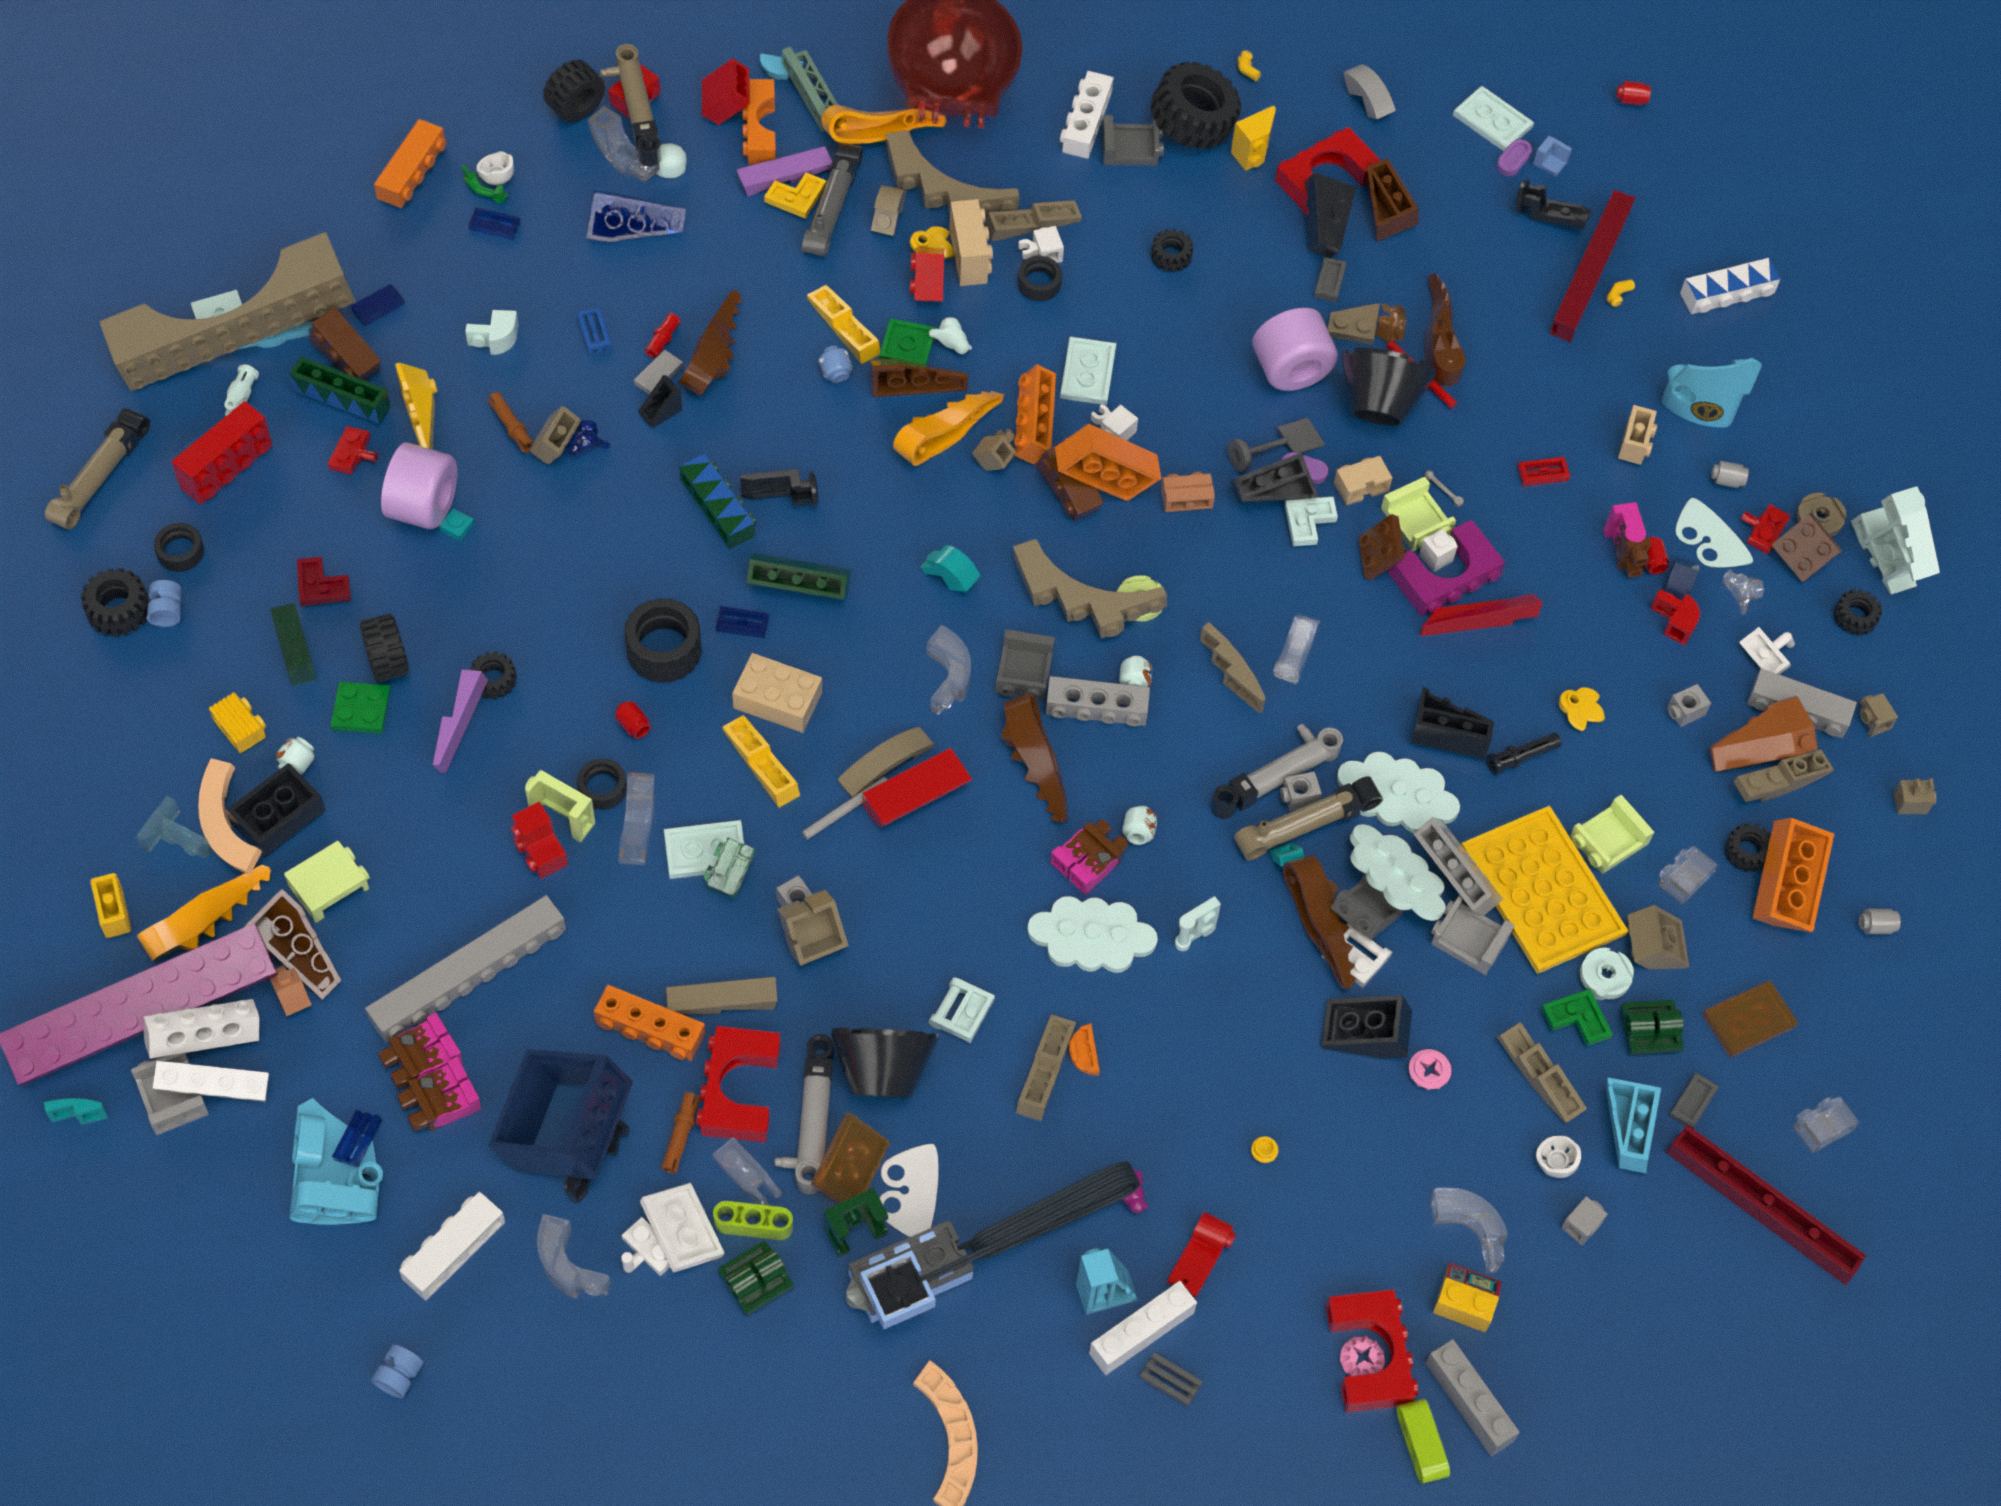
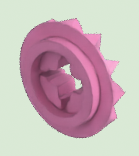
M1431 1049L1421 1050L1410 1060L1408 1067L1410 1079L1416 1082L1417 1087L1422 1086L1429 1091L1436 1088L1439 1090L1443 1085L1447 1084L1451 1076V1065L1442 1053ZM1435 1063L1434 1074L1431 1073L1425 1077L1426 1069L1424 1067L1429 1068Z
M1354 1336L1351 1340L1345 1342L1340 1353V1362L1344 1371L1349 1376L1378 1373L1382 1371L1385 1363L1384 1350L1380 1348L1377 1341H1373L1367 1338V1336ZM1368 1350L1369 1355L1367 1359L1370 1362L1362 1361V1363L1356 1365L1358 1359L1357 1352L1362 1354Z

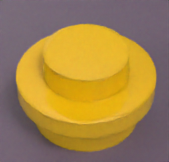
M1259 1137L1253 1142L1251 1153L1258 1162L1270 1163L1277 1157L1278 1146L1270 1137Z

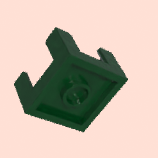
M873 1187L824 1210V1231L838 1258L850 1252L844 1239L849 1236L850 1229L866 1222L874 1239L878 1240L888 1235V1229L884 1221L888 1220L889 1215Z

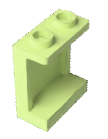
M1426 477L1384 495L1381 506L1386 516L1390 514L1399 516L1401 536L1412 551L1421 548L1425 538L1442 529L1450 535L1456 523L1454 517L1447 518L1429 494L1430 483Z
M542 770L535 777L532 776L527 781L525 791L528 807L540 802L541 805H545L568 818L572 838L581 843L595 825L592 799Z
M1620 795L1613 800L1608 809L1583 825L1580 823L1576 824L1570 837L1575 847L1581 849L1588 857L1590 864L1594 868H1598L1603 874L1648 845L1654 831L1627 800Z
M336 841L284 873L289 888L315 923L324 918V909L360 887L364 892L369 889L367 880L370 877L362 865L358 867L355 864L354 860L356 858L348 846L343 848L339 841Z

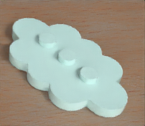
M1374 752L1367 756L1364 763L1348 761L1342 764L1338 770L1337 782L1340 787L1348 783L1352 784L1365 776L1372 777L1383 797V801L1372 810L1365 812L1360 810V815L1367 817L1377 816L1378 820L1386 826L1392 827L1401 824L1409 832L1415 833L1432 817L1448 824L1453 822L1459 814V801L1453 794L1444 791L1445 781L1443 776L1434 769H1420L1410 759L1404 758L1395 761L1385 752Z
M1357 825L1350 835V841L1355 847L1350 858L1353 865L1359 871L1366 873L1368 883L1373 888L1382 891L1387 902L1397 909H1412L1421 918L1430 921L1441 918L1446 908L1444 901L1440 897L1445 888L1444 883L1436 874L1428 871L1426 861L1422 857L1411 853L1409 845L1403 839L1394 835L1383 836L1375 828L1368 825Z
M1071 896L1062 897L1053 904L1051 912H1039L1033 915L1027 927L1030 940L1037 945L1048 947V957L1054 964L1061 967H1069L1076 963L1082 970L1088 972L1096 971L1102 966L1110 972H1123L1131 966L1133 957L1150 955L1155 950L1158 940L1154 928L1148 924L1137 922V914L1129 904L1117 902L1108 905L1099 898H1089L1081 902Z

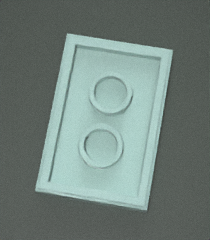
M1483 86L1477 89L1453 112L1454 117L1502 151H1505L1513 141L1523 137L1533 128L1534 124L1529 118Z
M1070 337L1060 399L1107 405L1116 343Z
M741 820L664 829L670 879L747 870Z

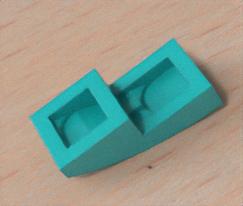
M69 1098L44 1102L45 1112L51 1122L76 1116L80 1125L108 1118L103 1104L94 1100Z

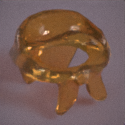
M1383 303V310L1391 313V315L1377 318L1379 327L1375 330V334L1387 342L1401 341L1406 329L1405 310L1399 304L1392 307Z

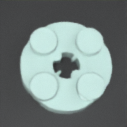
M1598 948L1591 951L1580 967L1582 984L1587 990L1591 989L1594 998L1597 1000L1621 997L1629 989L1634 976V969L1630 960L1621 952L1617 954L1614 951H1610V948ZM1602 969H1607V972L1610 970L1613 974L1610 978L1603 977Z

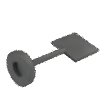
M1307 417L1277 427L1282 439L1250 449L1246 442L1240 438L1230 440L1228 443V456L1235 470L1243 472L1251 466V454L1283 444H1287L1291 452L1304 453L1323 447L1325 443Z

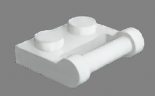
M1348 923L1349 929L1344 934L1345 942L1349 943L1347 939L1351 937L1377 956L1376 960L1373 961L1354 946L1348 954L1349 961L1355 965L1350 974L1356 977L1355 983L1364 988L1392 955V951L1388 948L1383 949Z

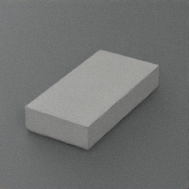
M664 350L634 379V385L650 395L661 377L667 375L671 379L683 367V362Z

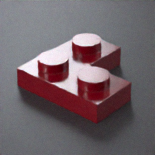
M322 556L297 559L299 602L301 606L351 601L349 575L324 577Z

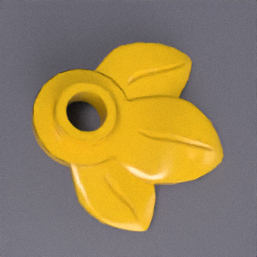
M931 227L926 232L916 231L910 238L911 248L915 252L916 247L944 248V259L954 256L953 247L946 240L950 232L943 227ZM918 239H922L926 243H920Z
M1582 687L1577 691L1566 690L1560 695L1559 707L1567 714L1569 723L1576 729L1584 731L1587 721L1597 723L1605 720L1602 707L1596 703L1600 695L1595 690Z

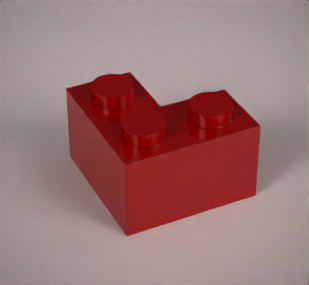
M916 247V253H911V270L915 271V280H910V294H915V300L943 301L944 248Z
M540 802L511 815L513 826L510 829L515 837L513 839L514 845L519 853H525L527 857L525 862L532 873L536 871L539 878L542 879L568 866L566 852L554 835L552 821Z

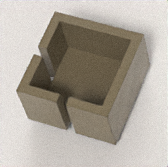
M826 890L803 898L805 902L803 904L798 900L777 909L782 928L786 932L785 937L790 953L800 966L849 946L835 900Z

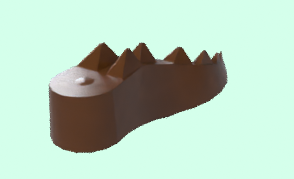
M1431 273L1429 275V285L1433 305L1430 322L1425 333L1426 363L1433 366L1436 370L1434 380L1439 385L1452 386L1460 381L1466 360L1452 328L1453 307L1449 293L1443 281L1439 279L1438 274Z
M732 290L706 327L697 342L689 366L678 384L699 396L703 394L712 380L726 376V371L731 369L728 360L733 359L734 356L728 345L735 344V341L729 332L730 330L737 329L732 317L739 314L735 305L742 303L741 296L737 290Z
M1032 692L1005 701L1004 709L1007 721L1001 738L1007 740V746L1016 748L1011 756L1012 760L1025 762L1029 771L1025 781L1039 785L1040 790L1037 799L1049 803L1046 811L1054 813L1051 820L1063 823L1068 819L1064 785L1056 755L1042 725L1037 701Z
M1314 855L1284 863V879L1306 934L1326 959L1339 986L1346 990L1351 988L1356 980V977L1350 974L1355 965L1349 961L1348 957L1353 946L1345 942L1344 934L1348 931L1349 926L1340 923L1338 914L1330 909L1335 901L1334 895L1339 889L1338 885L1326 877L1321 863Z

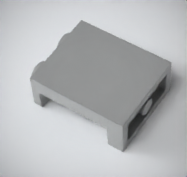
M1459 895L1455 902L1450 900L1443 914L1446 917L1443 922L1438 920L1433 927L1431 933L1434 934V938L1431 944L1486 975L1508 941L1515 925L1505 920L1501 926L1489 918L1473 912L1471 908L1462 903L1463 898Z
M185 1053L163 1056L153 1061H144L131 1069L156 1135L209 1115L202 1095L153 1089L156 1062L190 1064Z

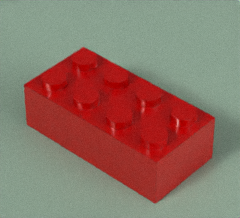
M246 401L242 402L171 461L180 489L200 505L206 500L211 499L225 484H229L243 469H247L256 458L266 453L273 445L266 419Z

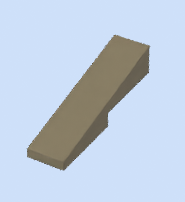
M1075 200L1033 203L1032 208L1028 210L989 212L984 226L988 227L989 239L993 242L1033 233L1034 230L1044 227H1059L1081 222L1082 216Z
M775 977L666 987L665 990L666 1008L680 1014H720L721 1010H774L777 1003Z
M1051 1014L1019 1098L1017 1114L1042 1121L1076 1022Z

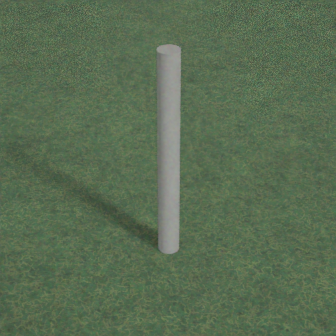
M882 777L803 830V837L809 840L863 803V792L887 781V779Z

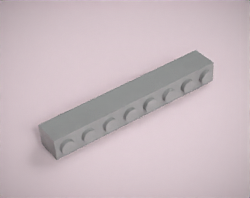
M544 896L367 1006L365 1009L368 1019L385 1043L388 1042L390 1038L397 1037L413 1025L422 1024L426 1021V1017L437 1010H444L456 998L468 995L480 983L492 980L499 971L514 966L526 954L535 953L542 944L560 937L563 931L566 930L563 916L548 896Z

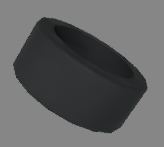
M1039 255L1024 260L1020 265L1017 284L1020 292L1025 297L1035 301H1046L1055 297L1060 291L1062 271L1055 260ZM1042 271L1050 274L1053 277V282L1043 286L1034 285L1026 279V276L1032 272Z
M173 523L162 528L156 534L154 550L158 561L163 567L170 571L181 572L190 570L202 560L204 544L196 528L185 523ZM179 538L190 539L194 543L193 548L182 556H169L164 550L169 542Z
M599 758L591 760L582 767L578 774V790L592 799L594 809L605 810L613 808L621 803L626 796L627 781L625 772L617 762L611 759ZM606 773L614 776L617 779V787L612 792L604 795L590 792L587 788V782L594 775Z

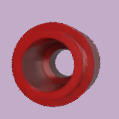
M1623 81L1622 85L1617 87L1616 98L1620 99L1622 104L1642 106L1643 103L1648 104L1651 87L1645 85V83Z
M1648 537L1650 538L1651 546L1647 552L1649 561L1645 564V568L1649 570L1650 574L1663 573L1668 569L1669 563L1664 542L1657 537Z
M634 701L623 702L617 707L615 718L629 736L640 739L650 731V720Z

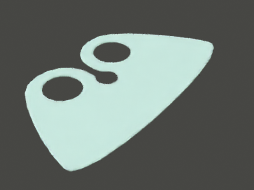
M1691 498L1687 502L1678 519L1676 535L1682 542L1690 545L1698 544L1704 536L1710 537V543H1703L1697 549V557L1704 565L1709 567H1735L1753 562L1748 549L1719 516L1695 498ZM1686 527H1692L1697 531V537L1693 540L1686 539L1682 535V530ZM1707 548L1715 550L1717 552V559L1714 561L1704 559L1702 556L1703 550Z

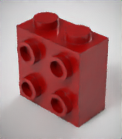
M734 58L702 79V115L717 125L730 119L734 114L750 104L749 68Z

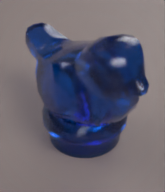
M583 420L576 428V433L572 435L570 443L564 448L569 455L577 456L582 452L596 448L610 449V443L598 437V429L595 422Z

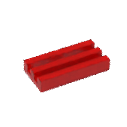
M1565 457L1518 462L1517 465L1523 487L1565 482L1570 479ZM1561 466V467H1558V468H1550V469H1549V467ZM1538 468H1540V470L1526 471V470H1530V469H1538Z

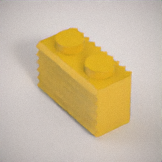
M232 692L231 695L223 698L222 701L210 706L209 711L213 721L238 753L241 754L266 738L264 732L266 725L259 715L253 716L250 712L252 707L245 697L240 699L235 692Z
M112 873L91 879L90 882L99 923L105 937L111 938L130 933L132 928L129 914L126 908L123 888L117 875Z

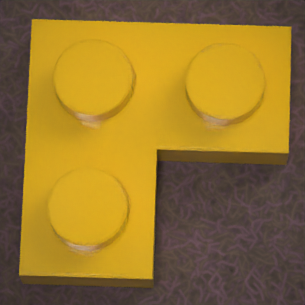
M805 173L796 188L775 180L765 194L764 202L806 219L824 191L826 180Z

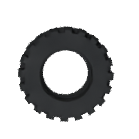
M1183 62L1168 69L1152 95L1150 107L1154 120H1157V126L1159 129L1164 130V134L1168 138L1172 137L1175 139L1174 142L1178 144L1183 143L1188 148L1205 149L1207 147L1209 149L1221 144L1227 138L1241 113L1240 96H1237L1238 91L1236 87H1232V82L1228 77L1225 78L1219 70L1215 71L1211 69V66L1207 64L1203 66L1199 62H1193L1192 64L1190 62ZM1188 101L1197 104V105L1200 106L1203 110H1201V109H1199V108L1193 106V105H1192L1191 103H1189Z

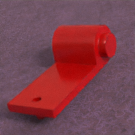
M1205 1211L1195 1227L1191 1240L1167 1279V1283L1173 1286L1181 1281L1188 1292L1196 1298L1224 1248L1230 1249L1237 1235L1233 1232L1234 1226Z

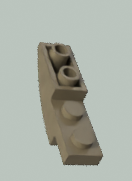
M1817 750L1781 760L1777 766L1737 776L1733 782L1745 802L1756 799L1764 802L1815 782L1832 773L1834 769L1823 751Z

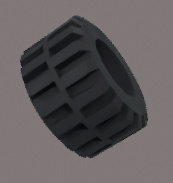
M575 59L564 63L561 67L559 66L550 75L549 80L546 81V87L543 89V99L563 121H568L569 123L577 122L587 117L600 104L605 94V82L586 62Z
M109 568L107 572L103 573L100 571L97 573V577L92 576L89 578V584L84 585V592L81 593V603L90 625L94 627V630L98 633L102 631L105 636L113 634V637H119L122 633L125 636L129 635L131 630L136 632L140 629L138 625L145 624L149 602L144 584L138 575L134 576V573L130 570L125 573L124 568H118L117 571ZM126 598V601L119 606H105L113 599Z
M389 613L360 621V631L374 678L381 682L408 674L409 665L394 616Z

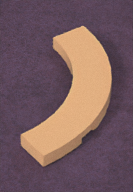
M211 758L205 770L199 792L198 808L201 828L211 848L224 861L239 871L251 874L262 851L242 841L233 832L224 804L235 767L231 763Z
M929 1360L913 1382V1385L931 1401L938 1411L946 1430L949 1447L946 1474L940 1489L933 1498V1502L939 1506H964L970 1494L976 1472V1430L969 1407L954 1382L941 1368Z

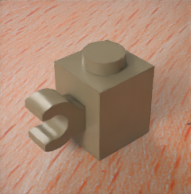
M1007 429L1005 433L999 430L994 436H986L978 444L972 455L985 471L1004 469L1016 453V450L1010 444L1015 435L1010 429Z
M1920 778L1900 780L1893 792L1897 814H1928L1931 807L1936 803L1933 778H1929V780H1920Z

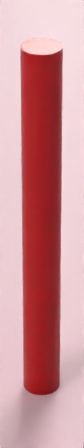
M1394 341L1389 342L1386 346L1389 351L1406 354ZM1409 356V360L1412 361V362H1415V361ZM1433 380L1428 388L1450 409L1454 408L1457 401Z

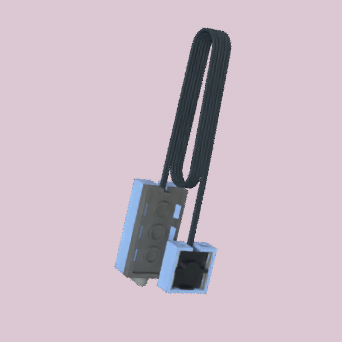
M1118 1162L977 1233L971 1240L960 1245L959 1237L951 1221L948 1220L849 1263L851 1282L846 1292L847 1304L852 1308L866 1311L871 1323L879 1320L883 1330L934 1308L936 1302L935 1295L972 1280V1261L995 1256L1128 1197L1138 1189L1140 1185L1138 1177L1132 1169L1130 1162ZM972 1249L973 1252L967 1255L966 1250Z

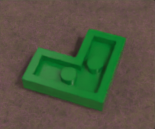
M1591 989L1543 1004L1541 1007L1551 1031L1576 1024L1586 1046L1611 1039L1613 1035Z

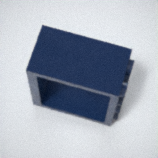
M527 1049L488 1146L518 1172L596 1179L633 1081L607 1055ZM557 1083L586 1085L562 1148L534 1146Z

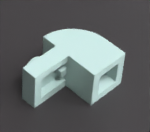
M493 310L491 325L467 324L466 337L468 346L490 347L491 355L508 351L517 339L519 326L517 311Z

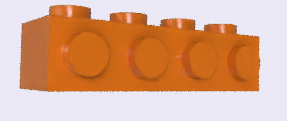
M418 119L374 183L378 200L402 208L406 201L411 199L416 186L422 183L425 173L429 168L433 167L437 155L446 147L447 141L442 127Z
M1038 364L1026 373H1023L1018 382V414L1016 418V437L1014 440L1015 456L1032 464L1037 463L1045 450L1051 448L1056 384V373Z
M607 985L594 1010L595 1022L599 1027L608 1031L616 1030L629 1040L638 1039L643 1041L654 1050L663 1049L668 1051L679 1060L687 1059L693 1061L706 1035L705 1023L610 985Z

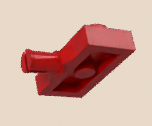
M346 426L328 462L329 469L352 475L355 467L361 460L377 462L378 452L366 450V446L371 438L369 431Z
M1769 504L1764 514L1759 516V518L1745 511L1740 520L1753 526L1752 534L1747 543L1768 555L1773 547L1772 544L1776 542L1791 516Z

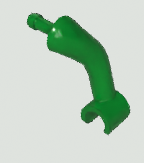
M465 165L461 167L462 171L466 174L464 181L474 193L490 197L500 204L504 202L508 193L502 192L504 189L503 185H498L495 190L485 188L480 184L475 172H469Z

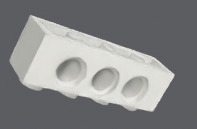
M1088 71L1085 79L1080 80L1078 87L1080 94L1074 97L1072 104L1073 113H1068L1066 120L1068 127L1062 130L1060 142L1063 143V153L1089 159L1112 94L1114 77Z
M253 999L144 1016V1042L150 1059L259 1041V1014Z
M157 1061L153 1089L266 1102L269 1073Z

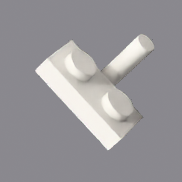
M1758 627L1739 642L1762 669L1780 675L1791 666L1789 661L1779 651L1784 645L1787 648H1792L1795 645L1794 639L1789 632L1783 633L1772 642Z
M641 1217L622 1235V1239L636 1252L633 1256L629 1252L622 1255L623 1269L625 1272L630 1273L645 1261L661 1276L670 1268V1265L651 1225Z

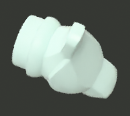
M946 318L941 322L939 329H931L929 331L930 337L938 339L946 347L954 349L959 354H965L968 350L972 349L966 340L965 333L961 330L959 321L955 318Z

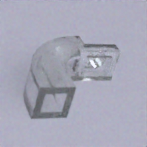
M603 106L588 119L592 136L599 149L608 161L629 179L634 176L645 183L660 170L659 164L647 167L639 162L638 150H636V147L626 136L621 116Z
M1300 614L1295 615L1283 651L1276 661L1273 677L1294 684L1298 683L1311 651L1320 621Z
M943 625L938 628L927 642V655L941 663L949 674L947 679L931 697L930 710L937 715L944 708L948 709L952 705L954 698L959 702L964 700L969 689L971 677V658L966 645L960 637Z
M628 773L626 813L623 832L620 837L619 863L646 864L653 826L655 774Z
M1458 1188L1434 1189L1430 1197L1434 1224L1458 1223L1474 1231L1481 1242L1486 1272H1497L1505 1259L1502 1245L1508 1233L1496 1209L1479 1195Z
M543 1214L538 1228L537 1248L542 1268L551 1283L563 1293L577 1299L581 1288L590 1295L599 1296L600 1293L608 1295L611 1287L609 1275L579 1268L566 1257V1246L572 1232L570 1221Z

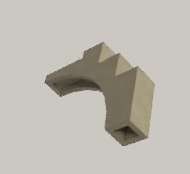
M909 130L886 133V150L896 188L910 190L919 187L925 209L947 206L950 214L951 202L978 199L980 208H984L985 216L989 212L1018 210L1019 193L1017 188L990 189L964 184L934 168L914 145Z
M1036 539L1013 546L1015 562L1033 605H1046L1058 599L1067 622L1080 621L1086 616L1091 615L1101 639L1114 637L1124 631V621H1133L1144 614L1156 613L1167 607V594L1164 587L1126 593L1101 590L1087 586L1058 569L1044 554Z

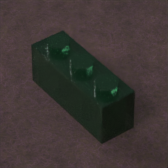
M295 602L271 608L270 611L292 686L317 680Z

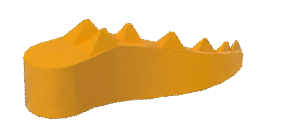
M832 105L824 111L821 123L825 131L835 141L847 144L884 141L886 140V133L907 131L924 126L944 127L946 125V118L928 109L866 112L841 105Z
M981 391V394L977 395L966 394L964 400L948 402V408L940 412L927 415L926 417H913L912 423L905 425L896 435L893 448L912 465H920L960 441L979 419L1003 402L1004 394L994 391Z
M260 865L254 868L251 874L245 873L222 885L205 891L168 918L139 933L137 938L151 960L157 961L179 949L194 950L198 948L199 938L203 934L213 938L215 936L214 924L219 919L231 922L232 908L236 904L247 905L248 893L251 890L259 891V882L261 880L269 881L270 868Z

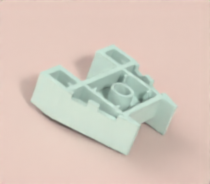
M1918 486L1889 495L1881 501L1882 508L1860 514L1851 520L1863 550L1868 549L1872 555L1870 562L1873 567L1880 568L1883 575L1882 582L1890 595L1916 587L1915 581L1940 573L1925 507V499L1920 493Z

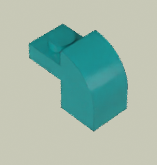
M945 545L941 551L935 550L927 556V560L920 566L925 574L941 576L952 591L967 592L981 576L972 561L963 552L950 545Z

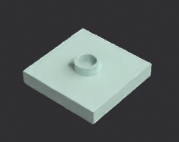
M237 290L191 303L196 319L218 316L242 305Z

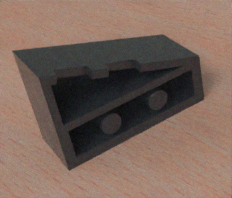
M1314 172L1304 181L1305 188H1307L1306 209H1308L1309 222L1307 223L1309 251L1332 258L1341 250L1356 187Z
M1301 452L1230 480L1238 503L1319 498Z
M1423 686L1417 705L1411 743L1485 759L1491 743L1494 721L1466 707L1463 710L1451 704L1450 699L1446 697L1441 699L1429 693L1430 689Z

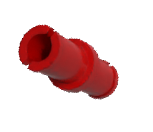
M668 313L660 328L655 329L653 332L654 337L644 349L648 356L656 359L665 344L671 341V335L681 322L677 315Z

